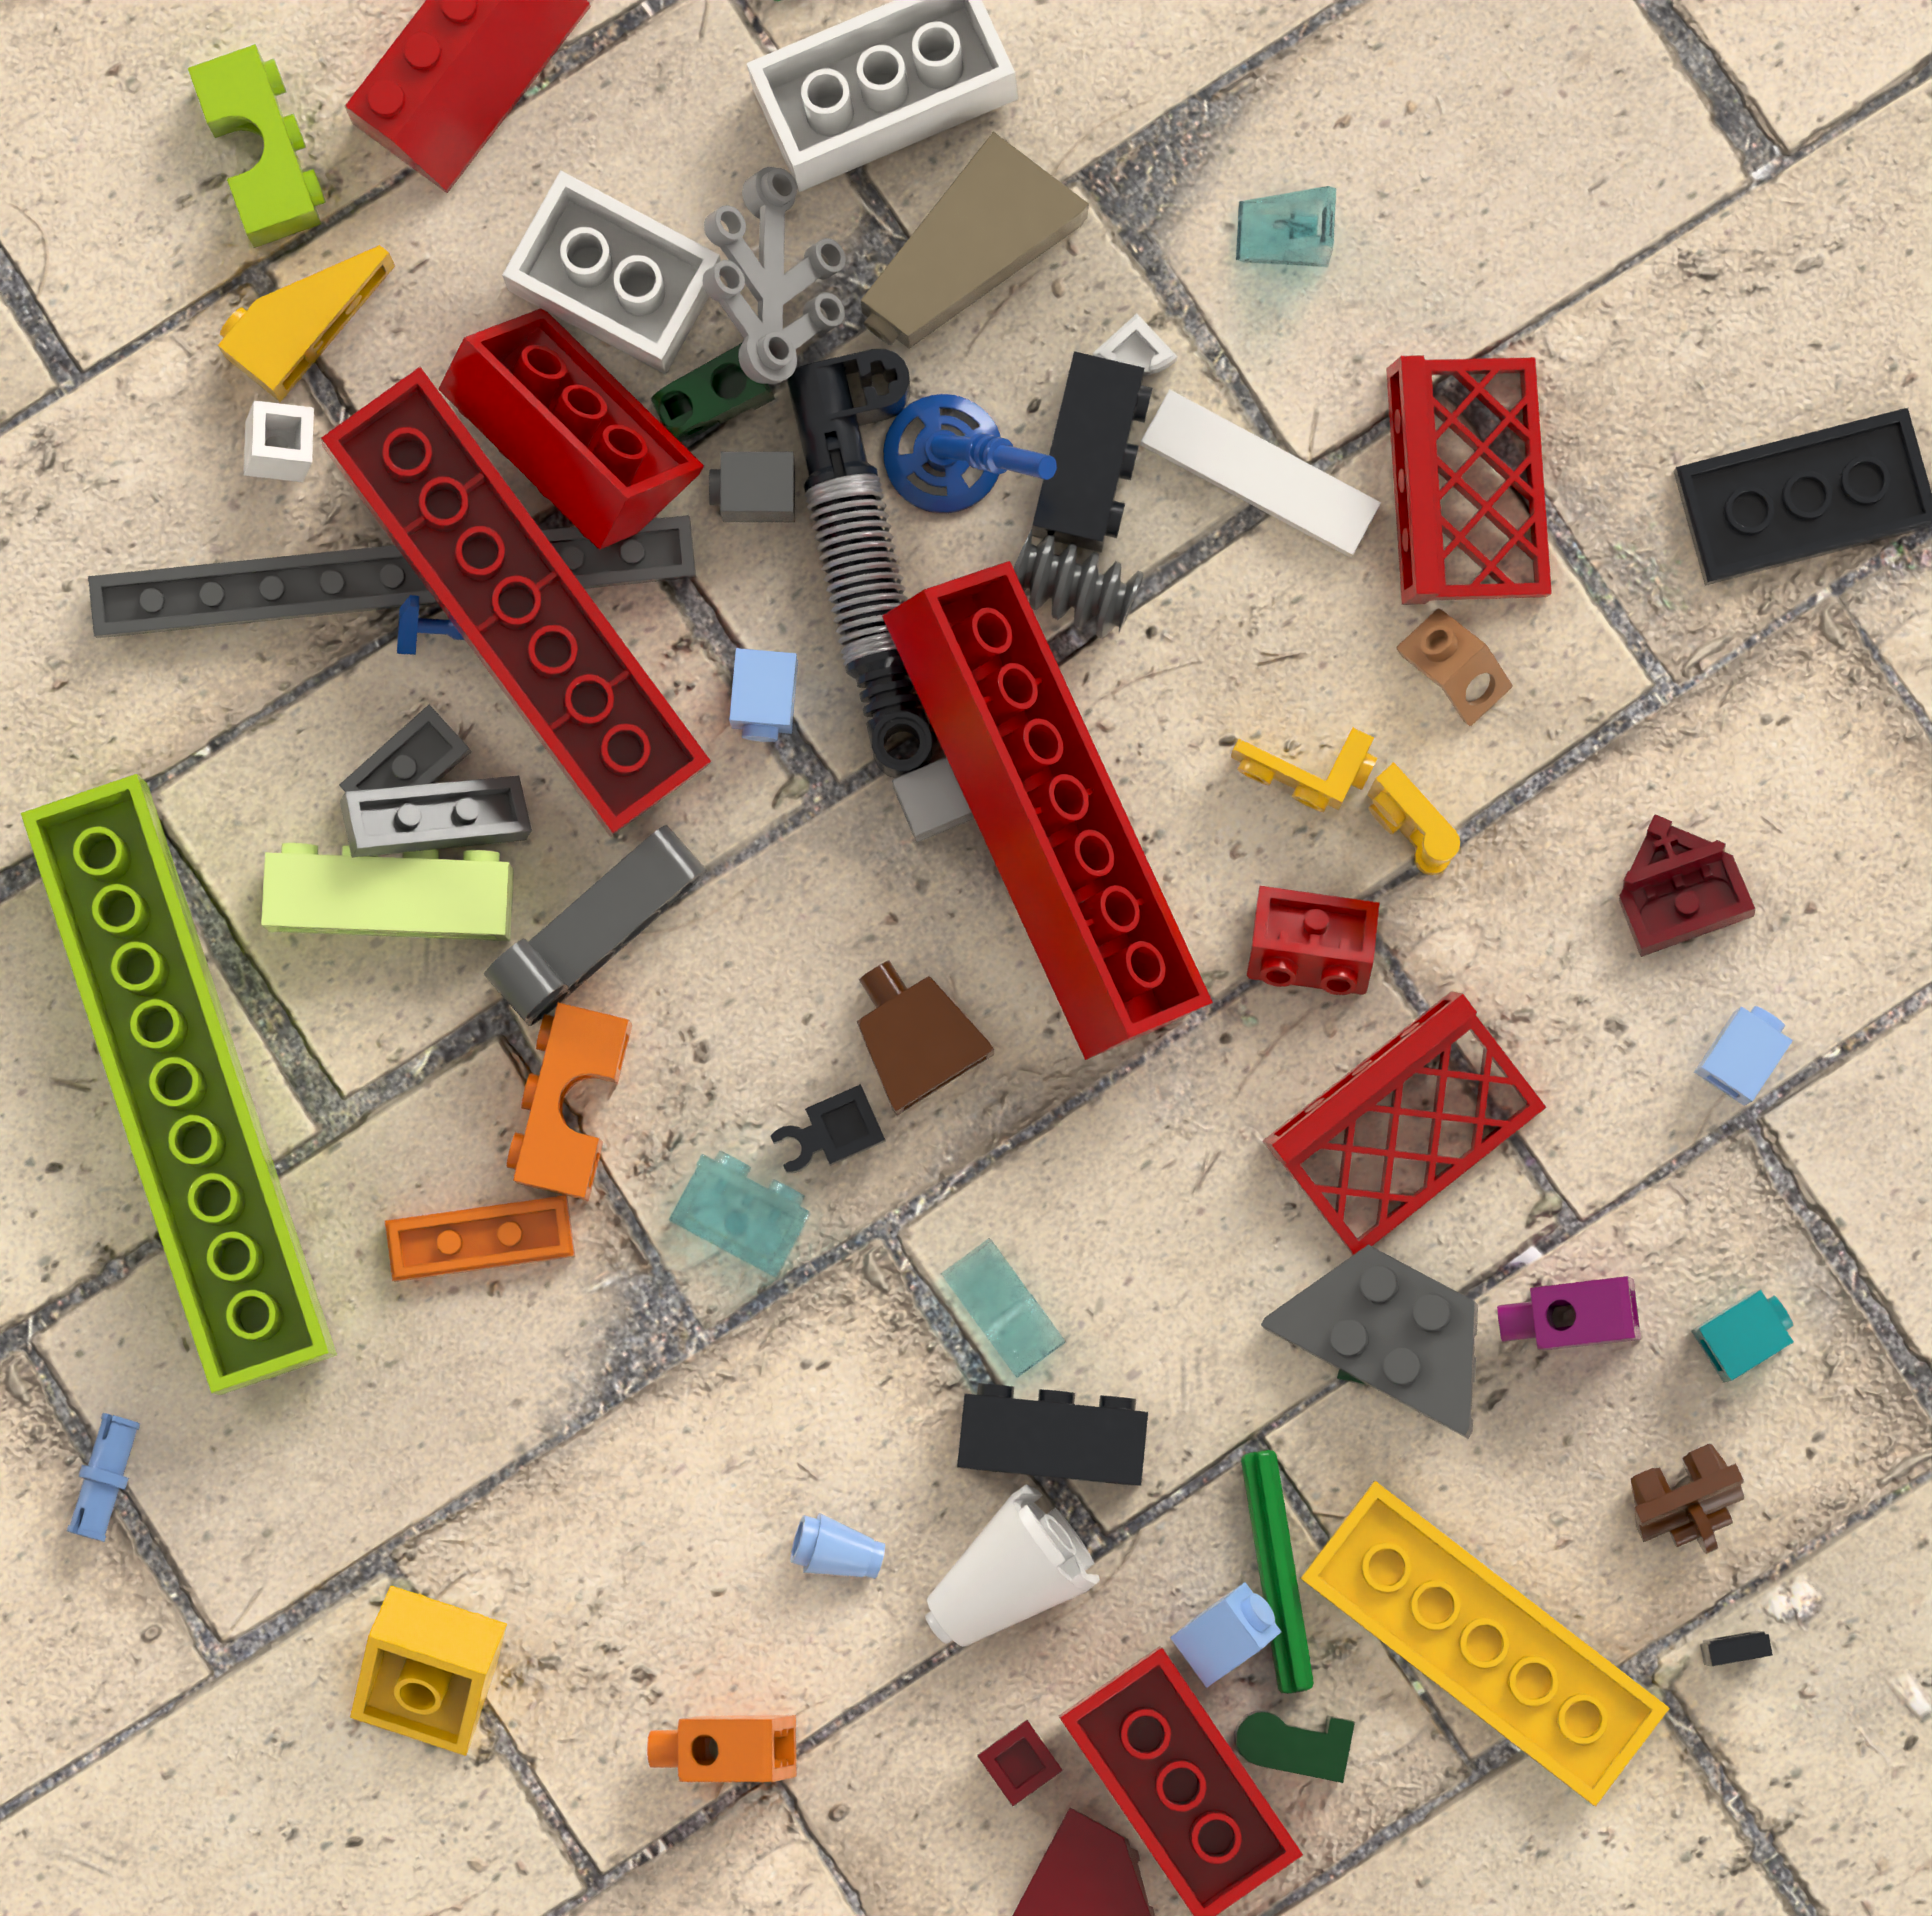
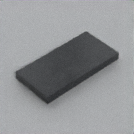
M1908 408L1678 466L1673 471L1705 586L1932 527V492Z

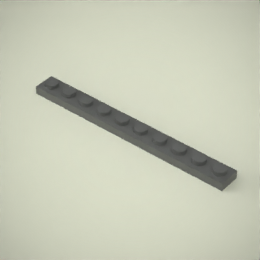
M689 515L652 519L639 533L600 550L589 539L584 537L577 527L541 530L584 589L696 578ZM395 545L88 576L93 633L96 638L400 608L410 595L419 596V606L438 604Z

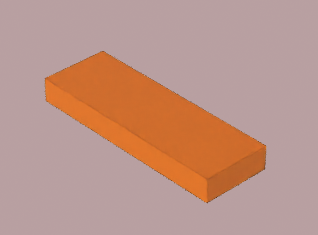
M566 1195L385 1221L392 1281L394 1282L576 1257L568 1196Z

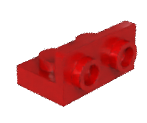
M1259 886L1247 977L1276 987L1296 985L1323 989L1333 995L1366 994L1374 962L1380 902Z

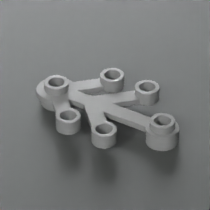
M775 167L763 168L748 178L742 189V196L746 207L755 217L760 219L759 261L742 238L746 231V223L744 217L736 208L729 205L722 206L708 215L704 221L706 236L714 245L722 249L728 260H722L705 271L702 280L703 287L713 300L720 303L743 336L744 340L738 353L740 366L751 380L761 384H778L792 376L797 366L796 349L815 334H824L843 322L845 317L841 301L835 295L824 292L808 301L804 306L803 316L783 329V305L817 279H828L842 270L845 266L846 258L842 247L836 241L825 238L809 247L805 252L804 259L784 274L785 212L794 204L797 185L795 179L788 171ZM721 220L727 225L729 232L723 228ZM821 253L827 258L828 264L824 262ZM719 275L726 280L728 287L721 282ZM744 284L747 285L758 301V316L740 294ZM820 307L826 312L828 319L823 316Z

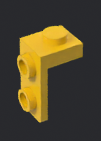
M1352 727L1326 781L1241 739L1237 740L1231 754V758L1241 762L1237 770L1246 777L1270 786L1273 779L1295 789L1292 798L1319 812H1324L1327 805L1339 810L1351 785L1362 790L1378 759L1367 753L1374 737Z

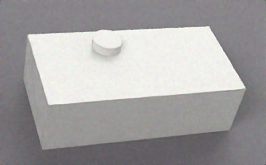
M894 0L747 63L753 91L788 169L795 179L799 192L1018 100L1015 71L982 0Z

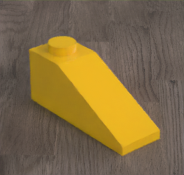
M381 245L262 296L256 299L248 310L243 307L238 308L227 319L220 331L223 339L218 344L219 349L226 359L281 402L395 267L390 253Z

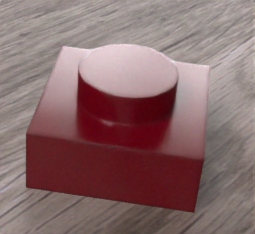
M1028 1720L1022 1722L977 1755L1012 1806H1015L1063 1771Z

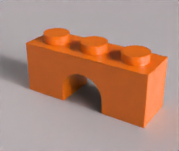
M559 1002L557 1003L554 1016L544 1014L536 1044L537 1050L545 1051L540 1075L529 1074L522 1098L521 1108L530 1110L525 1134L514 1133L507 1158L506 1167L516 1170L513 1181L517 1184L589 1201L603 1141L600 1138L581 1134L570 1129L564 1119L563 1103L568 1091L580 1081L593 1078L614 1083L619 1082L633 1026L629 1019Z

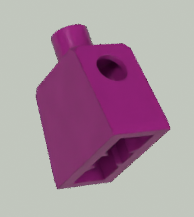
M1628 1276L1530 1288L1531 1302L1497 1306L1502 1342L1536 1338L1538 1350H1553L1641 1340L1634 1279ZM1572 1305L1576 1313L1573 1325L1556 1327L1552 1319L1555 1307Z

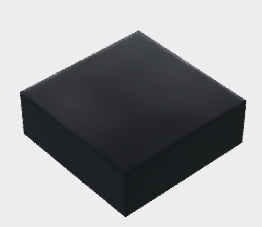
M1751 1631L1703 1640V1643L1700 1644L1703 1662L1706 1666H1718L1773 1656L1769 1634H1765V1631Z

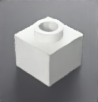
M254 401L245 421L244 476L303 482L312 464L314 408Z

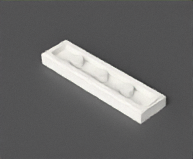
M1170 389L1140 443L1144 448L1350 558L1353 557L1381 505V502Z

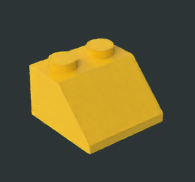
M390 1585L368 1635L350 1718L466 1756L495 1673L507 1623Z

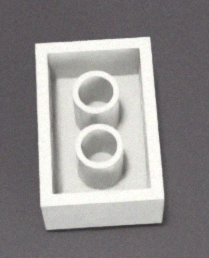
M560 170L502 276L509 292L666 375L709 298L703 287V275L706 270L720 262L721 258L714 251Z

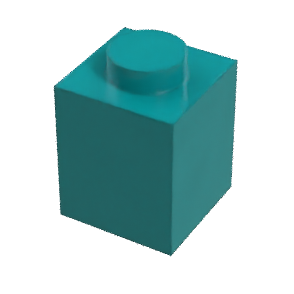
M1762 1290L1752 1292L1691 1330L1723 1383L1736 1379L1794 1343L1787 1332L1794 1325L1785 1307L1775 1295L1767 1299Z

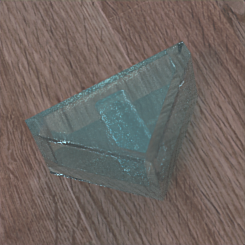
M1325 186L1239 201L1236 260L1246 263L1328 267L1334 246L1336 188Z

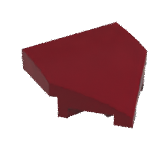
M1654 814L1647 829L1646 837L1632 867L1623 880V889L1619 895V903L1641 957L1749 919L1755 915V906L1733 855L1725 852L1726 843L1719 840L1711 842L1672 826V821Z
M1069 1808L1012 1916H1155L1153 1907L1149 1906L1138 1865V1862L1141 1861L1138 1850L1131 1848L1129 1840L1083 1813Z

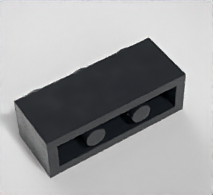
M1074 351L1049 454L1056 460L1057 469L1052 478L1048 480L1043 479L1032 524V536L1044 539L1048 533L1055 535V542L1068 545L1072 542L1077 544V547L1102 552L1106 536L1117 539L1125 503L1114 501L1119 478L1131 481L1139 445L1130 444L1128 440L1133 421L1145 423L1153 389L1142 385L1144 367Z
M978 1383L977 1395L964 1393L957 1468L1141 1486L1148 1412L1135 1411L1136 1399L1100 1395L1099 1407L1075 1405V1393L1039 1389L1038 1401L1013 1398V1386Z

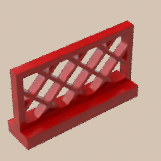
M1424 355L1400 356L1386 368L1402 605L1426 604L1431 600L1548 597L1552 594L1535 357L1425 360ZM1520 373L1521 399L1509 412L1484 387L1496 374ZM1469 374H1486V375H1485V376L1482 378V380L1478 383V382H1477L1474 378H1472ZM1432 375H1453L1470 391L1452 413L1433 397ZM1475 397L1501 420L1483 442L1457 419ZM1521 409L1523 412V424L1515 418ZM1435 415L1443 421L1437 430H1435ZM1506 426L1525 442L1526 457L1514 471L1488 448ZM1448 427L1474 450L1456 472L1437 456L1436 441ZM1479 456L1505 479L1487 501L1461 478ZM1525 469L1527 470V483L1519 477ZM1438 473L1447 481L1440 490ZM1510 485L1529 501L1530 516L1518 530L1492 507ZM1452 487L1478 509L1460 531L1441 515L1440 500ZM1483 516L1509 538L1491 560L1465 538ZM1529 528L1531 529V542L1523 536ZM1442 532L1451 540L1444 549ZM1514 545L1518 546L1533 560L1534 583H1514L1496 566ZM1456 546L1482 569L1470 584L1446 585L1444 559ZM1489 575L1498 584L1480 583Z
M1449 992L1262 1141L1276 1160L1280 1161L1352 1255L1367 1245L1373 1246L1547 1108L1476 1016L1477 1011L1463 993ZM1469 1030L1483 1047L1480 1074L1448 1070L1451 1045ZM1440 1054L1438 1069L1424 1067ZM1492 1060L1505 1077L1490 1075ZM1415 1073L1437 1076L1433 1111L1401 1108L1403 1084ZM1447 1077L1479 1081L1475 1116L1443 1113ZM1489 1082L1512 1085L1526 1105L1507 1120L1485 1118ZM1392 1092L1391 1106L1376 1105ZM1367 1111L1390 1113L1385 1149L1353 1145L1356 1120ZM1400 1115L1432 1119L1427 1154L1395 1150ZM1442 1120L1474 1124L1471 1149L1459 1158L1437 1155ZM1484 1125L1498 1126L1482 1139ZM1345 1129L1343 1144L1329 1142ZM1319 1149L1342 1151L1338 1187L1315 1184L1300 1164ZM1352 1152L1384 1156L1380 1192L1348 1188ZM1394 1157L1426 1161L1424 1185L1413 1195L1390 1193ZM1436 1162L1450 1164L1435 1176ZM1321 1192L1337 1194L1335 1209ZM1347 1195L1379 1199L1376 1224L1358 1238L1355 1237L1343 1221ZM1389 1200L1403 1202L1387 1214Z

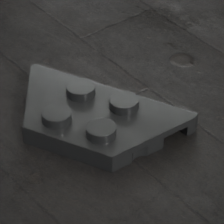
M1367 1245L1267 1315L1261 1323L1265 1330L1467 1439L1471 1436L1473 1432V1419L1471 1418L1472 1385L1475 1382L1476 1370L1474 1338L1477 1335L1478 1304L1472 1299Z

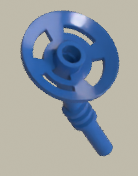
M950 394L930 395L909 404L893 420L884 442L885 469L894 489L913 506L932 513H954L972 507L991 491L999 475L1007 470L1048 480L1054 476L1057 469V463L1053 456L1013 447V444L1008 439L1000 436L995 422L983 408L969 399ZM940 409H952L962 412L972 418L979 427L972 430L964 421L956 417L940 415ZM918 417L925 427L915 439L913 453L899 455L898 450L902 434L907 426ZM941 425L955 427L965 436H957L949 430H941ZM928 463L934 470L945 472L946 477L934 476L923 469L922 466ZM969 466L983 470L980 478L969 488L961 475L967 471ZM915 473L920 480L928 485L947 488V496L926 493L914 486L908 480V477Z

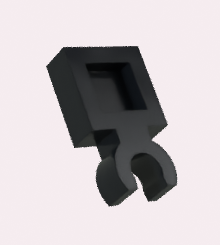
M861 1084L806 1108L811 1126L804 1129L791 1125L783 1126L774 1131L770 1136L774 1144L789 1138L795 1139L801 1144L800 1156L783 1165L786 1173L802 1171L810 1164L813 1154L822 1150L831 1166L886 1142Z

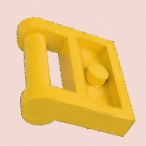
M1393 762L1375 778L1367 793L1373 800V804L1368 809L1387 832L1394 834L1399 829L1416 848L1414 861L1422 873L1431 876L1438 875L1445 871L1451 859L1459 851V835Z

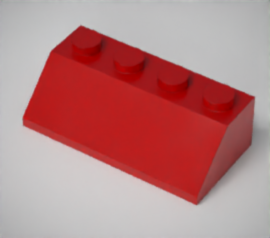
M426 0L345 104L350 120L354 126L444 192L448 193L590 9L591 5L587 0Z
M541 308L464 337L438 388L458 409L461 415L467 418L505 458L509 459L538 488L539 492L549 499L578 528L580 533L589 539L599 550L639 533L699 476L704 468V465L555 318Z

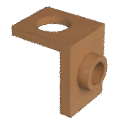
M1440 608L1436 609L1396 647L1405 660L1442 688L1462 720L1469 726H1472L1513 687L1488 646ZM1488 673L1490 682L1485 693L1474 701H1467L1466 690L1470 682L1478 675Z

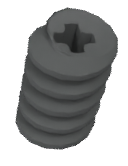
M1031 529L1014 566V571L1023 590L1030 589L1029 603L1031 608L1038 610L1049 598H1052V618L1059 620L1073 607L1074 626L1076 628L1082 629L1093 617H1096L1097 637L1105 638L1115 626L1119 627L1120 633L1137 596L1144 573L1137 571L1126 584L1122 583L1121 563L1115 561L1104 574L1099 573L1098 553L1093 552L1080 565L1076 563L1077 544L1071 542L1060 555L1054 554L1055 535L1048 533L1035 546L1032 544Z

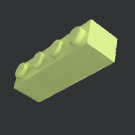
M283 843L281 853L265 852L261 925L269 932L510 941L514 869L509 862H499L500 853L494 851L466 850L463 851V860L439 859V850L436 849L404 852L402 858L378 857V855L352 858L349 845L342 846V855H318L317 845Z

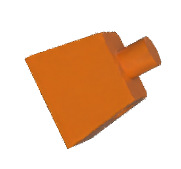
M796 1715L695 1716L679 1719L678 1730H651L649 1732L647 1742L649 1766L651 1768H678L680 1782H776L797 1777ZM712 1738L718 1745V1756L716 1759L711 1755L709 1748Z

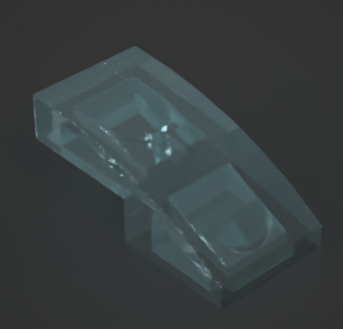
M990 1238L940 1273L1016 1378L1066 1343L1044 1310L1027 1290Z

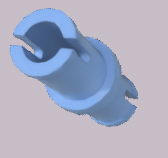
M102 1413L101 1425L88 1466L82 1465L78 1477L84 1480L71 1523L67 1527V1532L105 1542V1534L119 1489L125 1490L129 1478L123 1475L136 1432L140 1428V1423Z

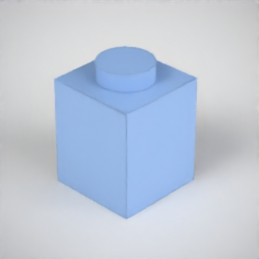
M736 648L729 721L732 729L742 730L743 739L776 742L778 741V733L792 734L798 672L796 653Z
M1754 1006L1751 1012H1749L1745 1008L1740 1007L1733 1012L1694 1073L1745 1106L1755 1099L1793 1040L1781 1033L1785 1024L1768 1011Z
M1244 1582L1190 1620L1170 1638L1207 1688L1262 1650L1281 1631L1275 1624L1274 1613L1266 1600L1260 1595L1253 1593L1246 1582Z

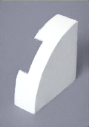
M1137 313L1093 353V356L1144 367V376L1165 370L1174 364L1178 357Z

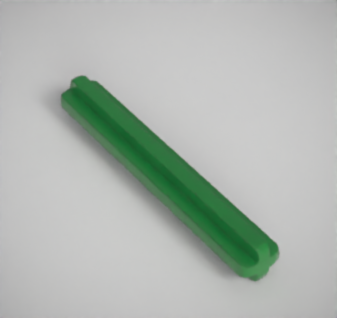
M1272 1450L1251 1452L1242 1456L1241 1465L1262 1595L1271 1607L1275 1617V1624L1281 1631L1270 1642L1277 1687L1280 1693L1285 1694L1303 1692L1311 1689L1314 1681L1277 1454Z

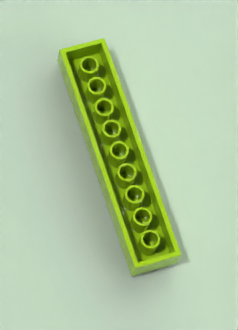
M134 774L22 812L23 823L211 1393L223 1395L337 1356L148 783L138 774Z

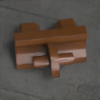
M1712 1444L1695 1449L1682 1458L1683 1466L1691 1483L1671 1491L1660 1467L1651 1468L1630 1479L1635 1502L1636 1528L1643 1542L1670 1532L1676 1547L1697 1539L1705 1554L1718 1550L1714 1532L1733 1524L1731 1515L1726 1507L1744 1500L1741 1487L1744 1479L1736 1463L1727 1466Z

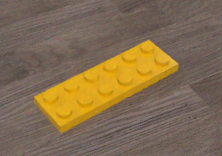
M1376 1481L1372 1482L1300 1577L1303 1582L1595 1807L1670 1709Z

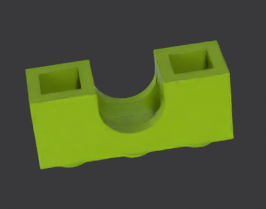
M256 44L189 67L188 71L206 122L215 138L235 131H249L259 135L264 140V150L259 162L249 171L227 179L246 235L253 247L256 248L321 225L315 206L324 204L326 201L314 169L303 172L296 151L306 148L294 113L283 117L276 96L287 92L275 59L264 62Z

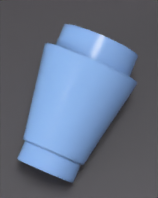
M821 1513L818 1514L817 1518L803 1515L794 1537L790 1562L803 1566L804 1573L854 1577L866 1576L876 1579L882 1565L885 1543L874 1541L873 1538Z

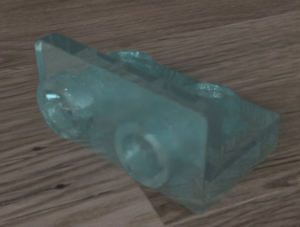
M719 1150L714 1160L701 1154L696 1163L697 1168L672 1212L669 1221L777 1279L811 1216L810 1211L800 1206L805 1196L775 1179L772 1180L768 1189L747 1178L752 1167Z

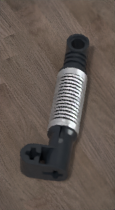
M871 349L797 367L792 376L787 379V384L809 475L803 485L806 493L804 496L807 497L806 502L809 504L807 508L813 511L809 518L817 521L812 529L818 531L814 539L821 542L817 549L824 552L819 560L826 563L821 570L829 573L824 580L832 583L826 589L833 594L828 601L836 604L831 611L835 614H840L834 619V622L841 625L837 628L836 632L844 635L838 641L840 644L845 645L840 652L844 654L842 659L845 662L843 664L845 665L846 673L856 679L857 687L866 688L859 695L861 702L869 703L863 708L864 716L873 718L867 721L866 725L875 762L878 768L887 776L898 778L929 765L932 758V735L925 709L917 708L922 703L918 694L913 693L916 691L882 618V615L902 604L908 598L903 595L906 588L900 584L903 577L898 574L901 567L896 564V561L899 557L893 553L896 548L891 543L894 536L888 532L891 525L886 522L889 517L884 512L887 505L881 501L884 497L883 489L880 488L882 484L879 482L881 478L878 477L877 468L867 462L859 426L888 420L897 416L907 406L910 398V376L905 361L897 353L887 349ZM858 372L861 387L864 389L866 405L854 408L846 375ZM883 374L886 382H890L888 394L877 395L876 389L871 387L873 375ZM897 732L913 734L920 743L918 751L912 757L904 760L891 757L885 749L886 742L891 735Z

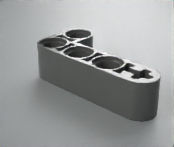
M664 825L647 837L529 942L526 939H522L507 949L487 968L484 976L526 1024L532 1026L540 1021L544 1014L550 1013L557 1007L558 1002L561 1003L688 892L705 875L707 869L668 825Z

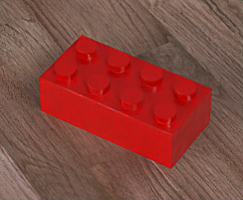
M1161 1646L1059 1715V1718L1193 1916L1218 1915L1303 1856L1290 1834Z

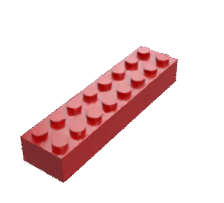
M418 367L321 437L324 450L610 837L711 763V760L421 367Z
M1007 561L924 589L882 615L1084 1059H1090L1165 1027L1213 1003L1011 562Z

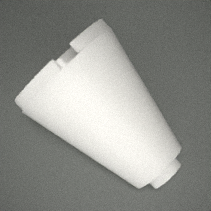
M1026 1484L1014 1492L928 1596L927 1603L930 1612L925 1615V1618L932 1631L943 1643L949 1644L951 1641H954L962 1647L968 1646L1086 1593L1100 1581L1099 1575L1086 1573V1570L1095 1563L1080 1537L1056 1507L1045 1514L1034 1503L1043 1496L1037 1489Z

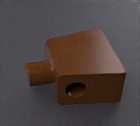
M889 960L870 970L859 979L876 1009L859 1019L857 1024L896 1116L994 1055V1049L990 1042L930 976L907 989Z

